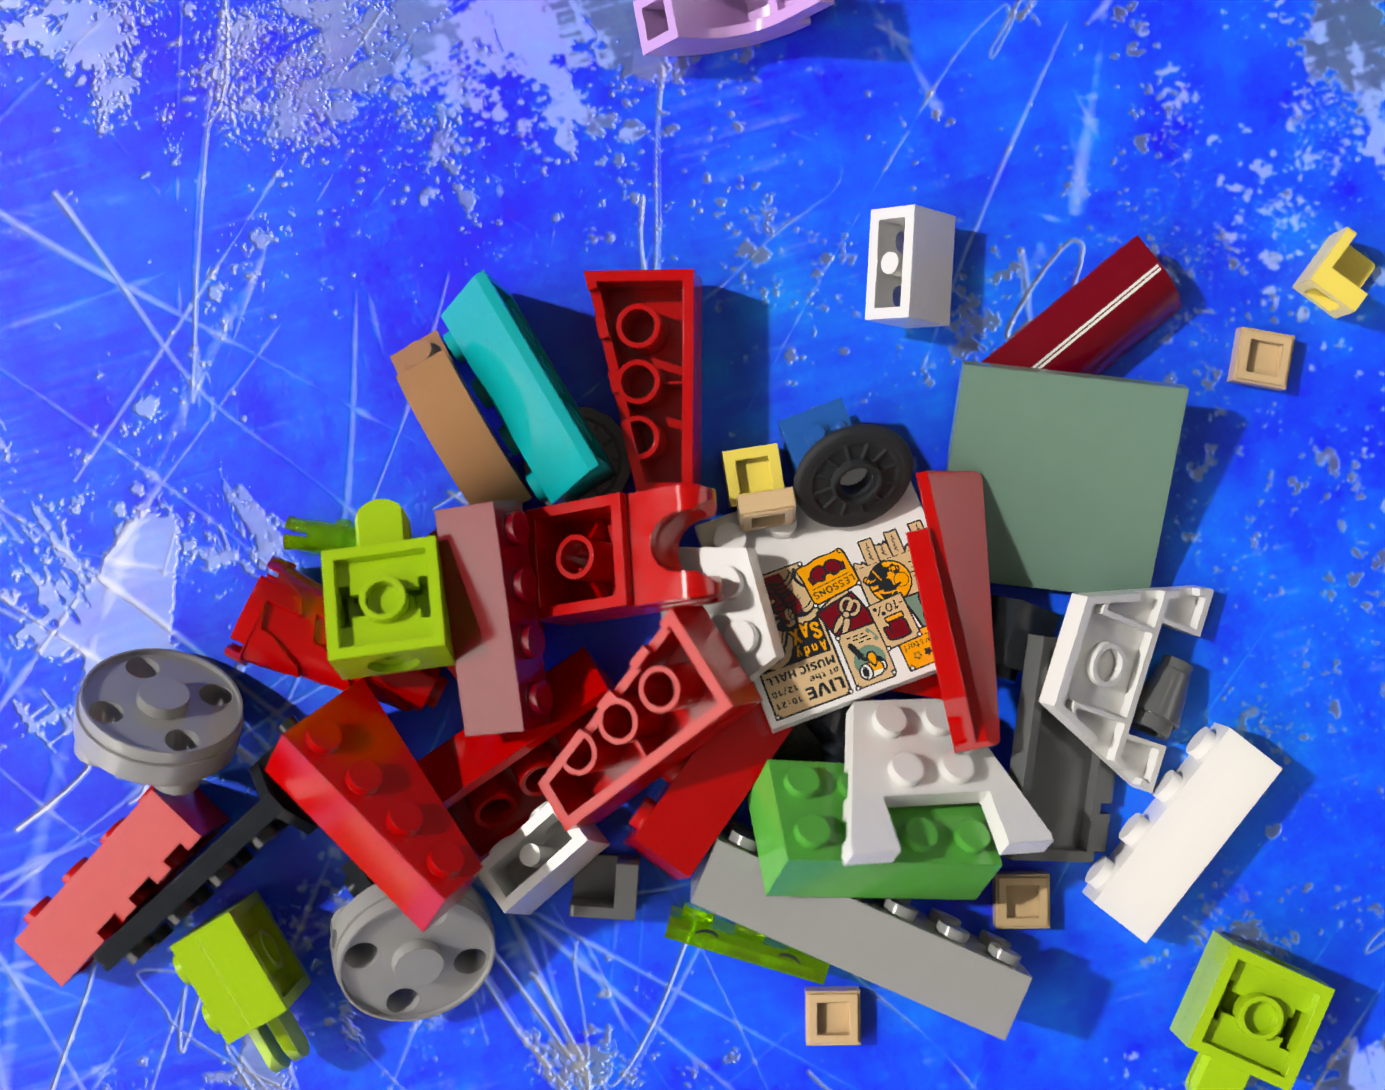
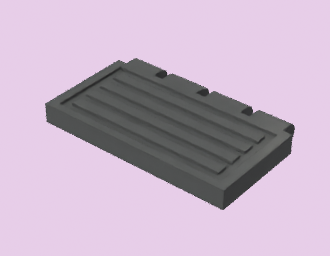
M1028 634L1009 776L1051 832L1054 841L1044 852L1000 856L1011 860L1093 862L1095 852L1106 851L1111 814L1100 810L1101 803H1112L1116 772L1039 702L1058 637Z

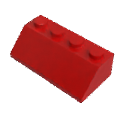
M582 647L545 673L546 681L550 685L553 694L552 723L520 732L465 737L463 729L417 761L480 862L489 856V852L494 845L503 838L514 834L529 820L531 813L537 807L548 801L538 785L539 780L578 729L585 728L599 709L596 705L609 689L615 688L609 676L585 647Z

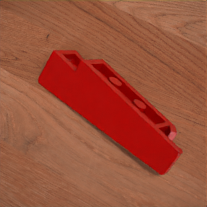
M976 471L916 473L927 528L906 532L953 748L956 754L995 746L1000 742L983 478Z

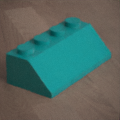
M485 270L474 275L441 314L443 321L449 329L443 335V338L458 362L461 363L467 360L475 373L476 378L471 380L470 384L478 399L486 409L494 406L504 424L497 429L507 448L514 456L522 453L532 470L525 474V477L536 497L542 503L549 499L552 505L575 501L616 476L617 472L509 290Z

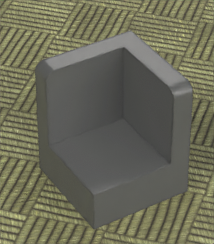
M600 853L574 876L569 916L635 921L640 856Z

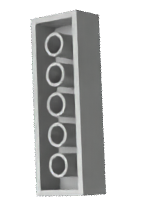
M731 820L729 827L725 826L697 866L691 879L690 903L1004 1041L1032 981L1031 975L1020 962L1022 956L1010 949L1012 944L1009 941L986 930H981L977 937L961 928L962 922L946 912L931 908L929 915L918 911L910 906L911 899L766 896L753 828L738 821Z

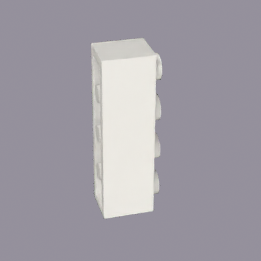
M1214 722L1210 728L1203 727L1192 737L1186 747V753L1189 754L1176 772L1170 770L1160 778L1152 793L1155 799L1143 814H1134L1124 824L1119 833V839L1122 841L1109 857H1100L1092 865L1085 877V882L1088 884L1082 890V893L1145 943L1152 937L1283 769L1230 727Z

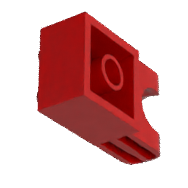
M683 483L628 494L621 492L525 510L530 525V536L527 541L530 564L538 584L535 597L538 621L572 626L669 611L673 607L709 605L721 602L723 599V586L720 576H706L699 571H686L680 563L678 554L679 542L683 533L694 523L715 516L717 509L716 490L694 483Z

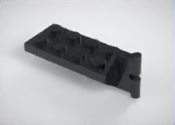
M292 715L276 730L282 735L300 721ZM276 745L249 768L260 801L92 954L107 972L124 959L130 966H133L143 956L159 946L175 931L174 927L187 916H191L215 894L208 887L209 885L216 890L227 879L230 880L255 857L248 850L250 847L257 852L265 844L273 841L289 825L308 835L319 827L265 771Z

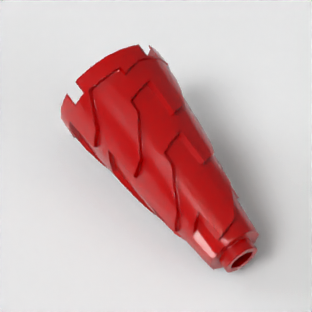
M275 555L271 557L267 563V568L279 573L277 578L270 574H267L266 577L262 575L259 577L230 636L231 639L242 643L243 646L233 642L228 644L224 651L225 656L245 666L251 663L265 669L298 678L301 677L342 691L364 678L376 699L381 703L406 712L414 710L420 713L424 705L435 708L448 679L439 675L442 667L342 680L328 661L323 585L296 570L297 565Z

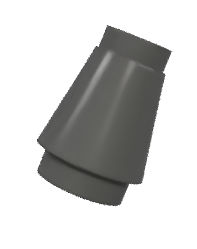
M1163 655L1160 663L1157 664L1143 684L1131 726L1161 740H1168L1172 730L1178 731L1191 680L1190 677L1194 668L1179 658Z

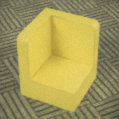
M1348 226L1327 238L1292 286L1293 289L1334 319L1351 314L1357 310L1368 295L1361 287L1375 269V264L1349 245L1357 233Z
M778 443L722 452L721 460L729 508L737 507L738 495L785 488Z

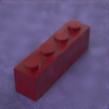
M522 499L491 501L434 510L465 737L520 732L552 723L553 694L550 685L546 681L543 659L545 636L538 623L535 601L538 584L530 564L527 542L530 536V525L526 514L523 512Z

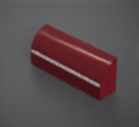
M1136 235L981 362L1101 375L1179 311L1182 305L1179 292L1158 259L1139 236Z

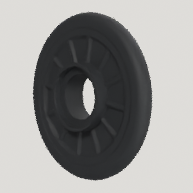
M856 424L835 430L817 441L800 461L794 477L796 501L801 510L810 519L830 527H853L875 520L888 512L902 498L910 484L913 473V458L910 448L896 432L880 425ZM855 468L867 469L865 477L856 484L842 485L840 483L842 477L848 471Z

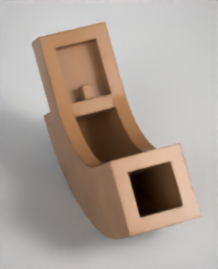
M435 330L391 355V361L398 374L396 379L411 409L468 503L472 505L491 501L522 499L523 504L530 500L532 496L514 461L476 403L439 332Z

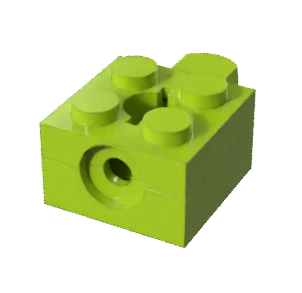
M376 499L367 502L359 508L355 518L357 546L321 551L329 663L342 680L455 665L439 542L436 536L412 539L410 520L399 503L389 499Z
M257 890L201 922L170 946L174 953L173 965L178 976L185 984L193 985L203 1002L201 1010L205 1022L214 1033H221L227 1045L249 1034L267 1066L275 1073L289 1067L291 1060L296 1062L309 1055L308 1039L289 1007L311 984V981Z
M1213 930L1169 1028L1188 1048L1198 1052L1186 1077L1185 1089L1245 1090L1251 1076H1254L1283 1090H1291L1335 989L1312 973Z

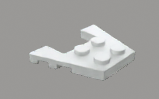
M679 547L680 563L686 571H699L706 576H720L722 579V601L703 606L751 682L754 681V679L785 657L756 550L753 548ZM668 611L660 612L662 619Z
M1186 585L1072 593L1039 702L1131 787L1153 793L1167 747L1129 734L1161 625L1184 634L1200 637L1214 590L1210 588Z
M943 699L853 701L846 712L844 773L848 774V797L843 802V821H847V840L842 845L844 866L890 863L898 856L901 848L887 809L890 807L980 803L999 855L1044 852L1054 841L1051 832L989 747L955 754Z

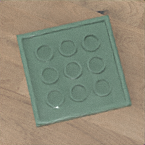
M962 360L945 471H976L983 478L990 583L1076 593L1150 588L1189 388L1185 384Z

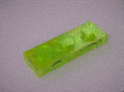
M685 902L683 908L671 905L665 925V938L824 985L830 966L829 963L738 923L733 924L715 918V913L690 902Z

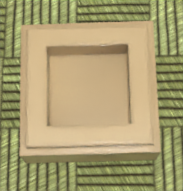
M1247 327L1237 328L1227 382L1276 391L1286 390L1295 336Z
M793 487L738 495L737 514L740 531L746 532L793 524L796 514Z
M998 871L992 878L993 926L996 929L1050 928V874L1047 871Z
M859 986L805 987L806 1046L861 1045Z

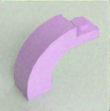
M834 0L633 1L643 56L660 57L711 54L776 39L811 25V15L835 4Z

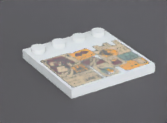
M856 468L848 471L842 477L840 483L842 485L856 484L865 477L867 469ZM911 481L902 498L888 512L875 520L858 526L845 528L830 527L815 522L801 510L796 498L795 522L790 525L743 532V530L740 531L736 511L695 526V533L701 547L753 548L756 550L785 655L784 658L753 681L754 687L763 699L761 705L772 734L852 705L853 701H862L937 673L906 532L927 528L923 508Z

